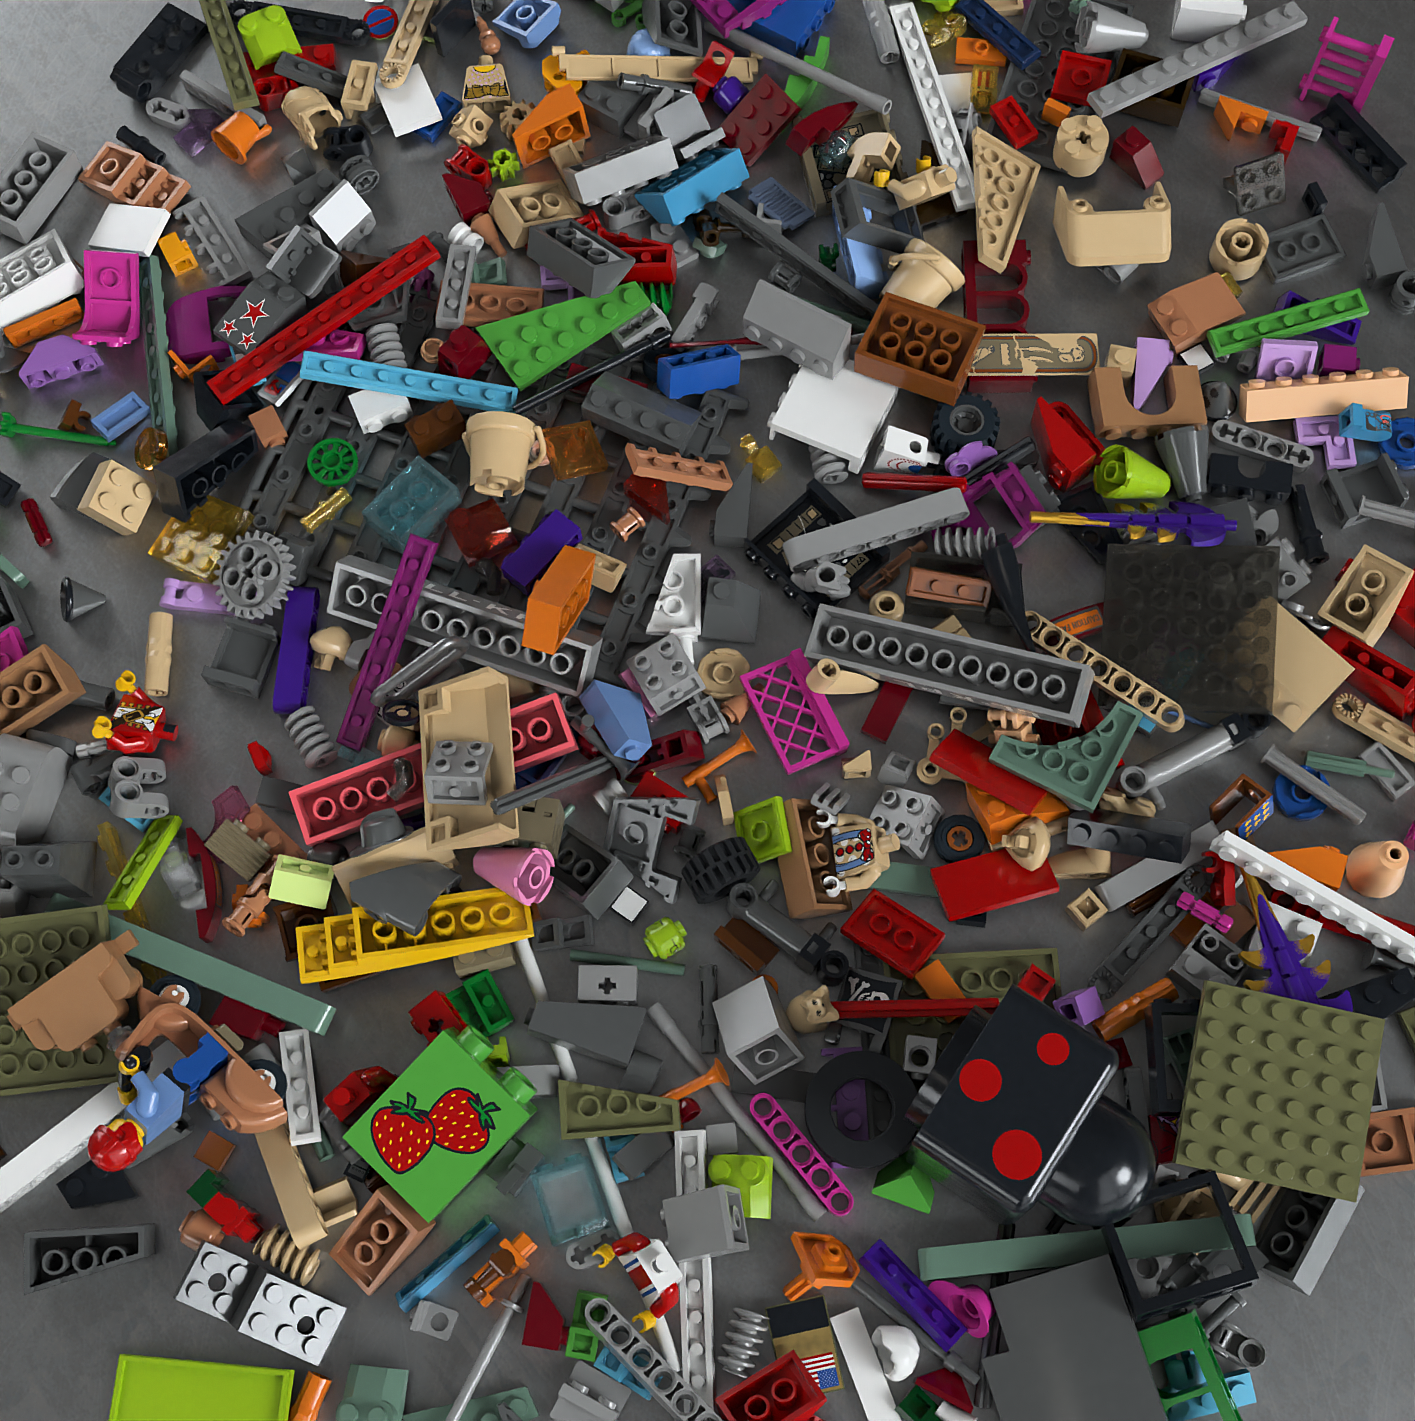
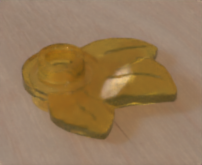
M952 11L935 13L933 19L927 20L921 25L924 35L931 36L930 49L945 45L952 38L963 35L967 29V19L963 14H954Z

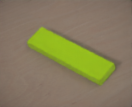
M166 815L162 818L154 819L103 903L104 905L107 904L109 910H131L183 823V820L178 815Z

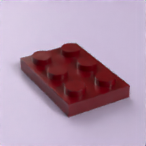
M765 73L720 124L719 127H722L726 135L722 140L729 148H739L745 164L751 167L802 109Z

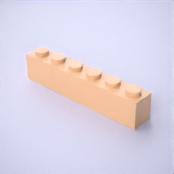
M1386 367L1380 372L1361 369L1357 370L1356 374L1331 372L1329 376L1319 377L1316 374H1306L1301 379L1282 376L1275 378V381L1267 382L1263 379H1251L1249 383L1240 384L1239 416L1245 422L1336 415L1340 414L1352 403L1362 404L1363 409L1373 411L1407 408L1409 377L1400 371L1399 368Z

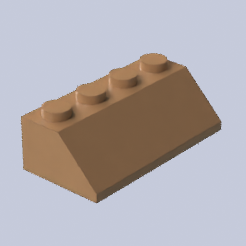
M42 644L0 672V735L7 733L19 737L27 732V729L33 728L86 693L74 669L46 644Z
M791 798L783 802L792 852L777 858L790 919H812L853 910L849 892L840 890L836 897L826 895V890L836 888L833 884L826 886L823 884L824 879L828 876L837 878L831 828L835 827V824H831L824 829L818 827L816 822H826L828 816L817 815L816 812L820 808L812 805L809 799Z

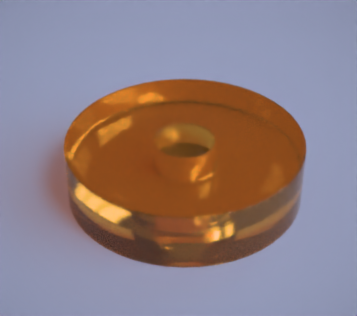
M148 427L141 432L134 451L135 462L139 468L153 471L152 467L166 459L168 439L164 431Z

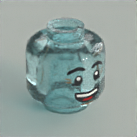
M835 130L830 138L822 142L818 147L821 163L829 169L832 167L842 169L851 159L847 155V151L855 142V139L845 130Z

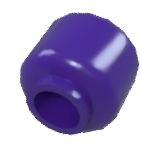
M724 76L712 90L714 92L713 101L729 115L750 90L737 77L731 76L728 78Z

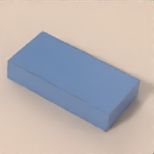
M132 391L90 421L92 426L110 443L151 414L150 407Z

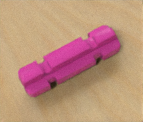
M1188 892L1181 894L1176 904L1184 911L1190 910L1191 915L1210 926L1212 924L1216 925L1215 929L1222 933H1227L1230 930L1234 921L1233 918L1226 914L1220 915L1219 910L1200 899L1198 901L1194 900L1195 896Z

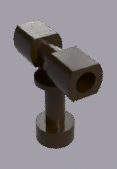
M705 208L693 214V224L696 230L700 232L699 237L705 246L713 247L718 245L720 233H741L743 238H750L730 222H721L720 217L712 219L709 210Z

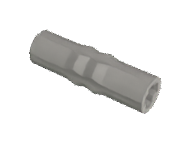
M862 0L881 63L889 64L896 62L900 58V50L885 1Z

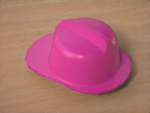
M940 1279L931 1282L928 1289L968 1329L967 1333L977 1338L987 1335L989 1332L988 1321L996 1313L993 1301L981 1287L975 1284L957 1287L946 1280Z

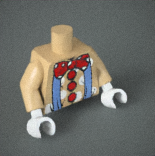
M819 809L816 812L817 815H826L828 820L826 822H816L817 826L822 829L829 827L831 824L836 826L831 828L837 878L828 876L823 881L825 886L833 884L836 888L826 890V895L836 897L840 890L850 892L868 889L880 877L881 872L890 867L889 852L900 849L898 836L895 833L886 835L885 829L876 826L873 820L863 816L847 813H837L836 816H833Z

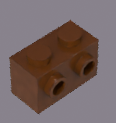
M452 399L435 405L432 410L423 415H416L404 424L410 440L422 459L461 439L462 433L466 432L465 420Z

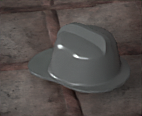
M394 808L372 812L363 819L360 826L361 844L349 853V857H358L382 845L406 838L414 831L413 827L404 826Z

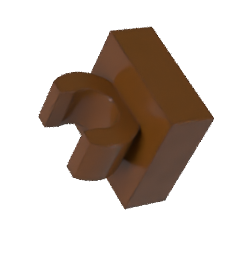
M72 399L67 405L57 429L69 431L72 427L76 432L83 433L86 427L80 425L78 419L83 418L88 421L91 415L86 411H79L82 403Z

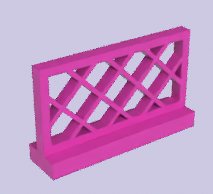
M801 647L791 651L787 657L739 677L787 775L831 756H840L847 752L850 744L825 694L815 693L807 686L806 676L812 669ZM787 665L791 673L789 682L773 677L775 670ZM758 677L768 682L762 693L752 689L748 681ZM771 682L786 687L782 699L767 694ZM789 689L801 693L803 697L801 706L785 701ZM764 699L780 705L776 717L764 713L762 709ZM783 706L798 711L794 723L779 718ZM801 713L813 717L816 722L813 730L797 725ZM776 723L792 729L788 741L776 737L774 733ZM817 726L821 733L816 732ZM795 730L810 735L806 748L791 743ZM813 737L824 740L829 749L819 753L809 748ZM788 748L804 753L802 761L790 765L786 757Z

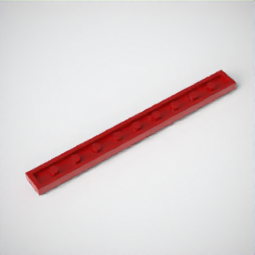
M422 235L206 383L224 406L441 258L439 251L425 235Z

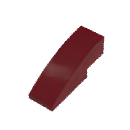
M855 101L843 102L827 106L810 114L793 127L785 144L799 156H802L814 142L824 148L850 121L858 103Z

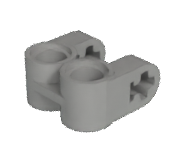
M122 756L114 761L108 778V786L111 789L109 807L114 815L120 818L157 819L169 813L168 797L166 795L143 792V788L140 785L162 782L166 778L164 761L156 758Z

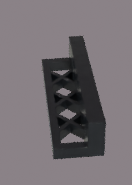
M1340 93L1331 97L1327 108L1309 121V123L1322 128L1321 136L1376 194L1398 180L1408 164ZM1328 116L1335 123V127H1325L1320 121ZM1338 136L1348 137L1352 141L1351 146L1342 145L1338 141ZM1355 153L1364 154L1368 158V163L1358 162L1355 159ZM1372 171L1382 172L1386 179L1378 183L1373 178Z

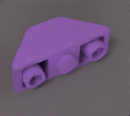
M62 334L38 342L20 369L19 376L29 389L33 387L38 388L46 383L58 379H67L71 375L83 371H92L96 367L104 365V362L95 348L89 345H82L80 341Z

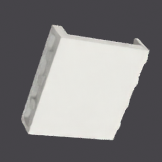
M850 359L833 380L818 375L813 370L799 364L800 370L798 374L793 373L789 381V391L787 393L783 392L779 399L777 413L772 412L767 423V427H770L769 439L773 440L777 432L849 460L848 471L858 474L898 395L899 387L854 372L855 361Z

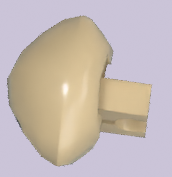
M329 626L315 632L310 638V644L313 650H315L311 667L331 671L335 657L344 661L346 653L353 643L348 632L340 626Z
M1034 816L1021 822L1008 835H1002V847H1005L1012 858L1023 868L1034 871L1043 865L1049 854L1051 841L1042 820Z

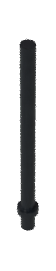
M668 330L655 336L651 334L647 336V340L512 406L513 411L521 415L651 349L655 351L659 349V345L671 340V335Z

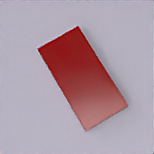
M955 728L931 753L930 762L1028 816L1032 814L1049 793L988 762L993 749Z
M1006 848L930 869V876L949 922L1057 893L1060 888L1047 858L1041 867L1030 871L1018 864L1007 852Z

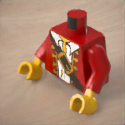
M125 670L115 682L117 690L122 692L128 691L129 694L123 695L111 720L105 716H99L95 720L92 734L98 739L105 736L108 750H117L123 754L137 752L152 753L155 751L160 739L176 740L178 725L166 723L165 708L149 698L139 686L135 687L133 685L136 677L129 670Z

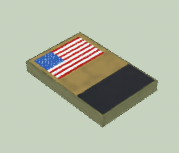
M820 1295L766 1307L765 1312L766 1317L769 1318L767 1321L775 1359H779L794 1349L824 1394L845 1389L825 1296Z

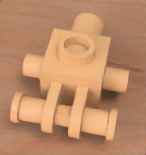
M988 709L987 717L989 722H994V720L1001 721V725L994 730L995 733H989L988 741L990 744H997L1002 734L1019 741L1040 744V735L1032 734L1031 723H1034L1036 718L1001 709Z

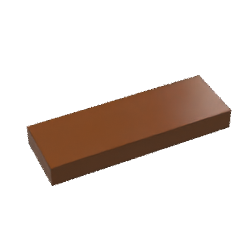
M911 566L905 594L987 609L992 586L990 581L986 579Z

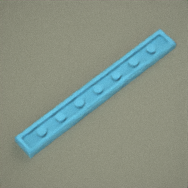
M305 350L300 369V378L440 403L452 399L457 406L486 411L514 413L512 406L516 405L518 388Z

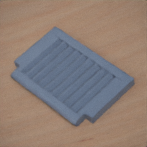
M772 177L749 190L747 199L757 207L759 203H764V213L771 219L781 220L784 230L787 228L794 230L815 215V212Z

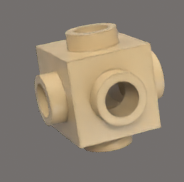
M475 104L461 109L452 120L453 126L449 135L456 140L458 145L465 144L469 148L481 146L488 138L487 132L493 120Z

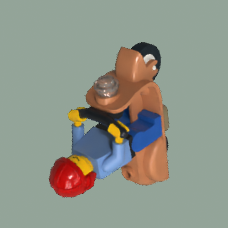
M179 975L165 976L157 980L149 990L143 987L139 988L137 1011L141 1022L133 1031L130 1026L123 1028L119 1026L107 1037V1049L115 1051L114 1055L120 1060L118 1064L119 1087H117L119 1100L122 1104L128 1106L125 1109L124 1119H115L108 1126L99 1125L95 1128L89 1138L87 1146L88 1156L97 1168L104 1171L115 1172L125 1169L143 1151V1144L147 1145L188 1110V1105L194 1103L199 1098L207 1109H214L221 1116V1122L230 1131L234 1129L238 1133L252 1134L275 1129L287 1122L288 1113L283 1107V1099L285 1098L288 1086L286 1074L279 1065L270 1060L256 1059L246 1063L235 1052L242 1050L243 1041L227 1025H215L210 1028L197 1016L201 1005V996L196 984ZM160 1036L165 1037L187 1058L178 1060L174 1064L173 1070L168 1067L151 1082L146 1075L153 1061V1054L148 1046Z

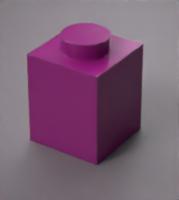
M1324 344L1318 355L1317 375L1319 377L1329 376L1331 372L1356 374V371L1360 368V358H1357V347Z

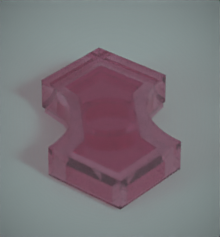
M230 786L211 801L215 811V822L211 833L204 840L205 843L226 819L234 822L237 818L242 822L245 815L250 811V807L238 786ZM210 851L217 864L224 863V861Z

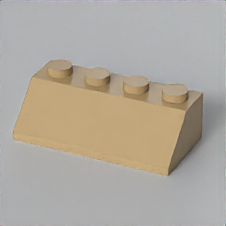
M423 827L413 831L409 836L399 841L382 845L366 854L332 866V870L349 904L354 908L361 906L351 901L349 882L405 865L439 862L455 870L454 867L460 865L454 849L436 852L427 851L426 830Z

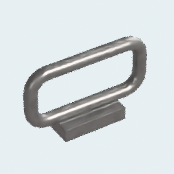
M448 636L439 640L377 687L371 694V703L378 707H384V705L393 700H406L412 694L417 702H419L418 690L458 677L465 671L458 659L468 651L469 641L460 636ZM404 681L406 682V686L395 694L386 697L393 689Z

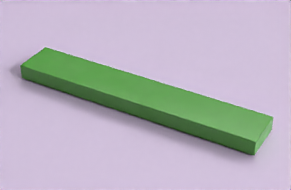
M1357 288L1212 329L1207 332L1206 336L1215 358L1260 346L1262 338L1285 339L1366 316L1370 310L1361 289Z

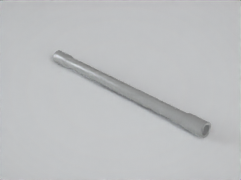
M708 19L705 21L704 30L717 37L740 45L857 100L866 107L883 115H886L891 109L892 101L877 93L860 88L736 29L731 30L730 36L724 38Z
M660 1002L653 1005L646 1012L653 1023L667 1036L699 1077L711 1069L677 1027L674 1019ZM718 1082L707 1085L763 1156L773 1158V1169L796 1196L797 1201L811 1219L815 1222L828 1211L814 1192L804 1184L724 1083Z

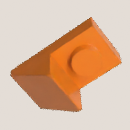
M1220 95L1213 115L1226 139L1230 141L1235 126L1247 132L1260 134L1269 111Z

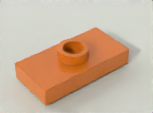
M957 37L955 64L1005 67L1006 56L987 39Z

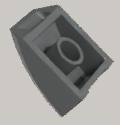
M95 452L81 459L56 486L50 496L51 500L60 508L71 510L103 525L78 511L77 508L99 463L111 459Z

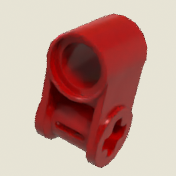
M279 74L259 78L253 83L260 104L258 107L266 112L281 108L286 94L290 90L299 87L297 81Z
M460 144L458 151L450 159L447 158L444 161L446 169L452 175L480 182L484 190H487L492 185L493 179L488 162L473 152L467 145Z

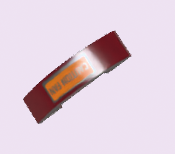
M1122 599L1086 606L1049 620L1078 640L1104 631L1107 634L1133 623ZM1049 637L1046 642V645H1057L1060 641V637ZM1021 639V642H1022V644H1023L1025 650H1026V651H1030V649L1027 647V645H1026V644L1024 643V641ZM1035 646V653L1048 655Z
M192 827L186 828L189 856L196 862L201 861L207 904V908L196 910L199 938L205 943H212L222 916L223 886L221 874L212 851L204 846L205 840Z

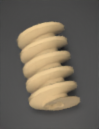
M277 1223L260 1237L252 1254L257 1255L260 1253L262 1261L270 1260V1266L273 1268L280 1266L282 1274L290 1272V1279L296 1281L300 1278V1285L305 1286L319 1267L320 1260L318 1257L320 1249L317 1248L311 1254L308 1253L310 1245L301 1250L298 1249L293 1240L291 1242L288 1240L290 1235L288 1229L283 1234H278L281 1225Z

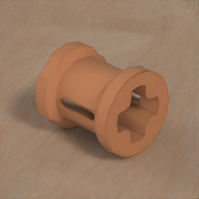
M631 506L626 509L627 513L616 522L612 521L609 525L613 533L622 542H626L628 536L637 528H643L646 525L641 515Z

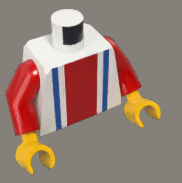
M633 1232L612 1242V1246L609 1244L601 1245L592 1253V1256L600 1254L604 1258L598 1265L599 1268H604L615 1258V1255L618 1256L646 1304L650 1307V1310H645L632 1319V1323L639 1319L643 1321L644 1328L639 1333L654 1327L656 1318L660 1319L677 1304L679 1300V1286L677 1284L682 1278V1273L659 1238L649 1239L638 1232Z

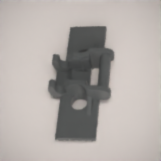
M1256 1246L1247 1247L1254 1267L1258 1272L1269 1260ZM1234 1249L1212 1251L1201 1262L1192 1253L1186 1259L1187 1262L1170 1278L1167 1276L1161 1283L1168 1292L1215 1278L1213 1270L1218 1264L1227 1265L1231 1273L1242 1270ZM1238 1292L1230 1293V1297L1201 1323L1208 1339L1210 1338L1209 1334L1236 1308L1247 1304ZM1207 1301L1185 1307L1184 1310L1188 1311L1195 1308L1196 1312H1198L1199 1308ZM1168 1313L1136 1322V1329L1168 1318Z

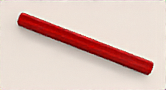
M998 998L830 1001L832 1006L838 1011L839 1019L967 1016L975 1005L993 1015L1000 1004Z

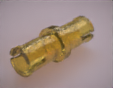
M340 487L337 492L325 501H319L317 507L299 521L306 531L311 534L326 520L335 518V513L353 499L346 489Z

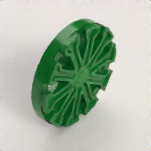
M329 438L320 441L311 449L307 459V466L311 476L319 484L327 487H336L348 483L355 476L358 469V456L353 446L347 441L339 438ZM328 445H333L332 450H328ZM341 445L344 446V448L340 452H338L339 447ZM321 450L324 452V454L320 455L317 452ZM318 460L320 463L313 464V461ZM316 470H321L318 474H315ZM341 470L346 471L348 473L344 476ZM335 473L338 475L339 479L334 480ZM328 474V479H323Z

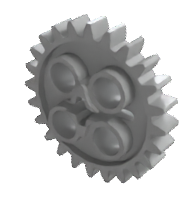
M256 530L255 533L247 531L245 537L236 536L237 544L228 542L229 552L221 551L225 558L224 560L216 561L221 568L213 572L219 576V579L213 582V585L220 587L215 594L223 597L220 604L227 606L228 612L250 620H254L255 617L263 619L264 614L273 615L272 607L282 608L279 602L281 599L288 601L285 592L286 590L293 591L294 589L289 585V581L296 580L295 576L290 575V571L296 569V566L289 563L294 558V555L287 553L289 546L282 544V539L267 532L263 533Z

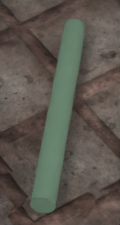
M571 949L570 952L571 961L600 965L637 966L638 970L684 976L685 964Z

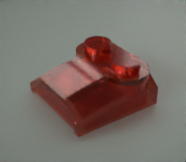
M494 498L467 509H454L444 519L469 568L518 544Z

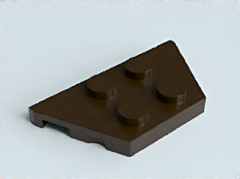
M922 140L920 160H923V156H930L931 167L940 166L933 144ZM949 192L933 200L916 205L921 229H923L924 225L933 222L939 224L951 217L967 214L968 211L956 212Z

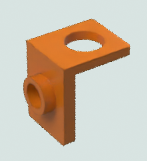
M172 350L167 352L174 363L172 368L181 380L187 378L193 386V375L195 372H200L207 365H210L207 371L220 369L212 355H209L189 370Z

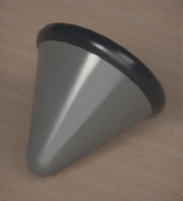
M1207 381L1201 384L1207 420L1217 422L1218 420H1227L1232 417L1236 412L1238 403L1237 396L1232 388L1224 381Z
M68 576L63 577L60 589L62 618L65 622L68 623L72 619L106 602L104 594L84 586Z

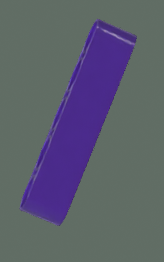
M292 586L294 588L293 591H288L287 593L288 601H286L273 695V711L275 714L291 715L307 705L314 652L310 644V638L317 629L320 606V591L318 587Z

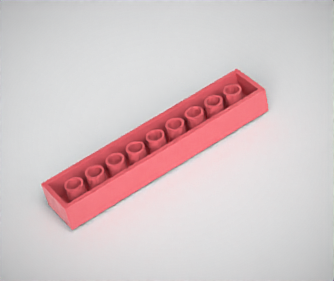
M556 692L510 709L515 773L579 750L563 704ZM421 743L289 791L306 845L314 847L316 844L332 842L360 831L363 819L375 811L394 808L397 814L401 816L423 808L424 791Z

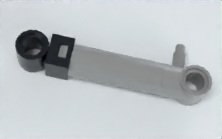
M1261 704L1250 705L1241 715L1236 712L1194 737L1136 766L1127 767L1119 776L1115 789L1124 793L1129 800L1138 798L1147 792L1153 804L1161 811L1166 808V804L1157 786L1226 751L1231 752L1246 744L1249 739L1258 738L1270 725L1271 714ZM1248 717L1256 718L1260 726L1252 725ZM1125 779L1135 780L1138 783V788L1128 787Z

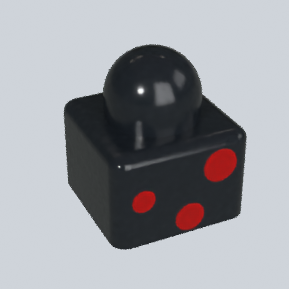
M1012 984L993 1015L977 1005L971 1009L924 1081L903 1118L905 1122L919 1130L910 1146L906 1161L1002 1225L1015 1223L1037 1202L1060 1217L1076 1224L1102 1226L1116 1223L1131 1215L1143 1203L1151 1190L1156 1171L1155 1151L1145 1127L1130 1111L1103 1094L1118 1070L1119 1055L1116 1049L1015 984Z

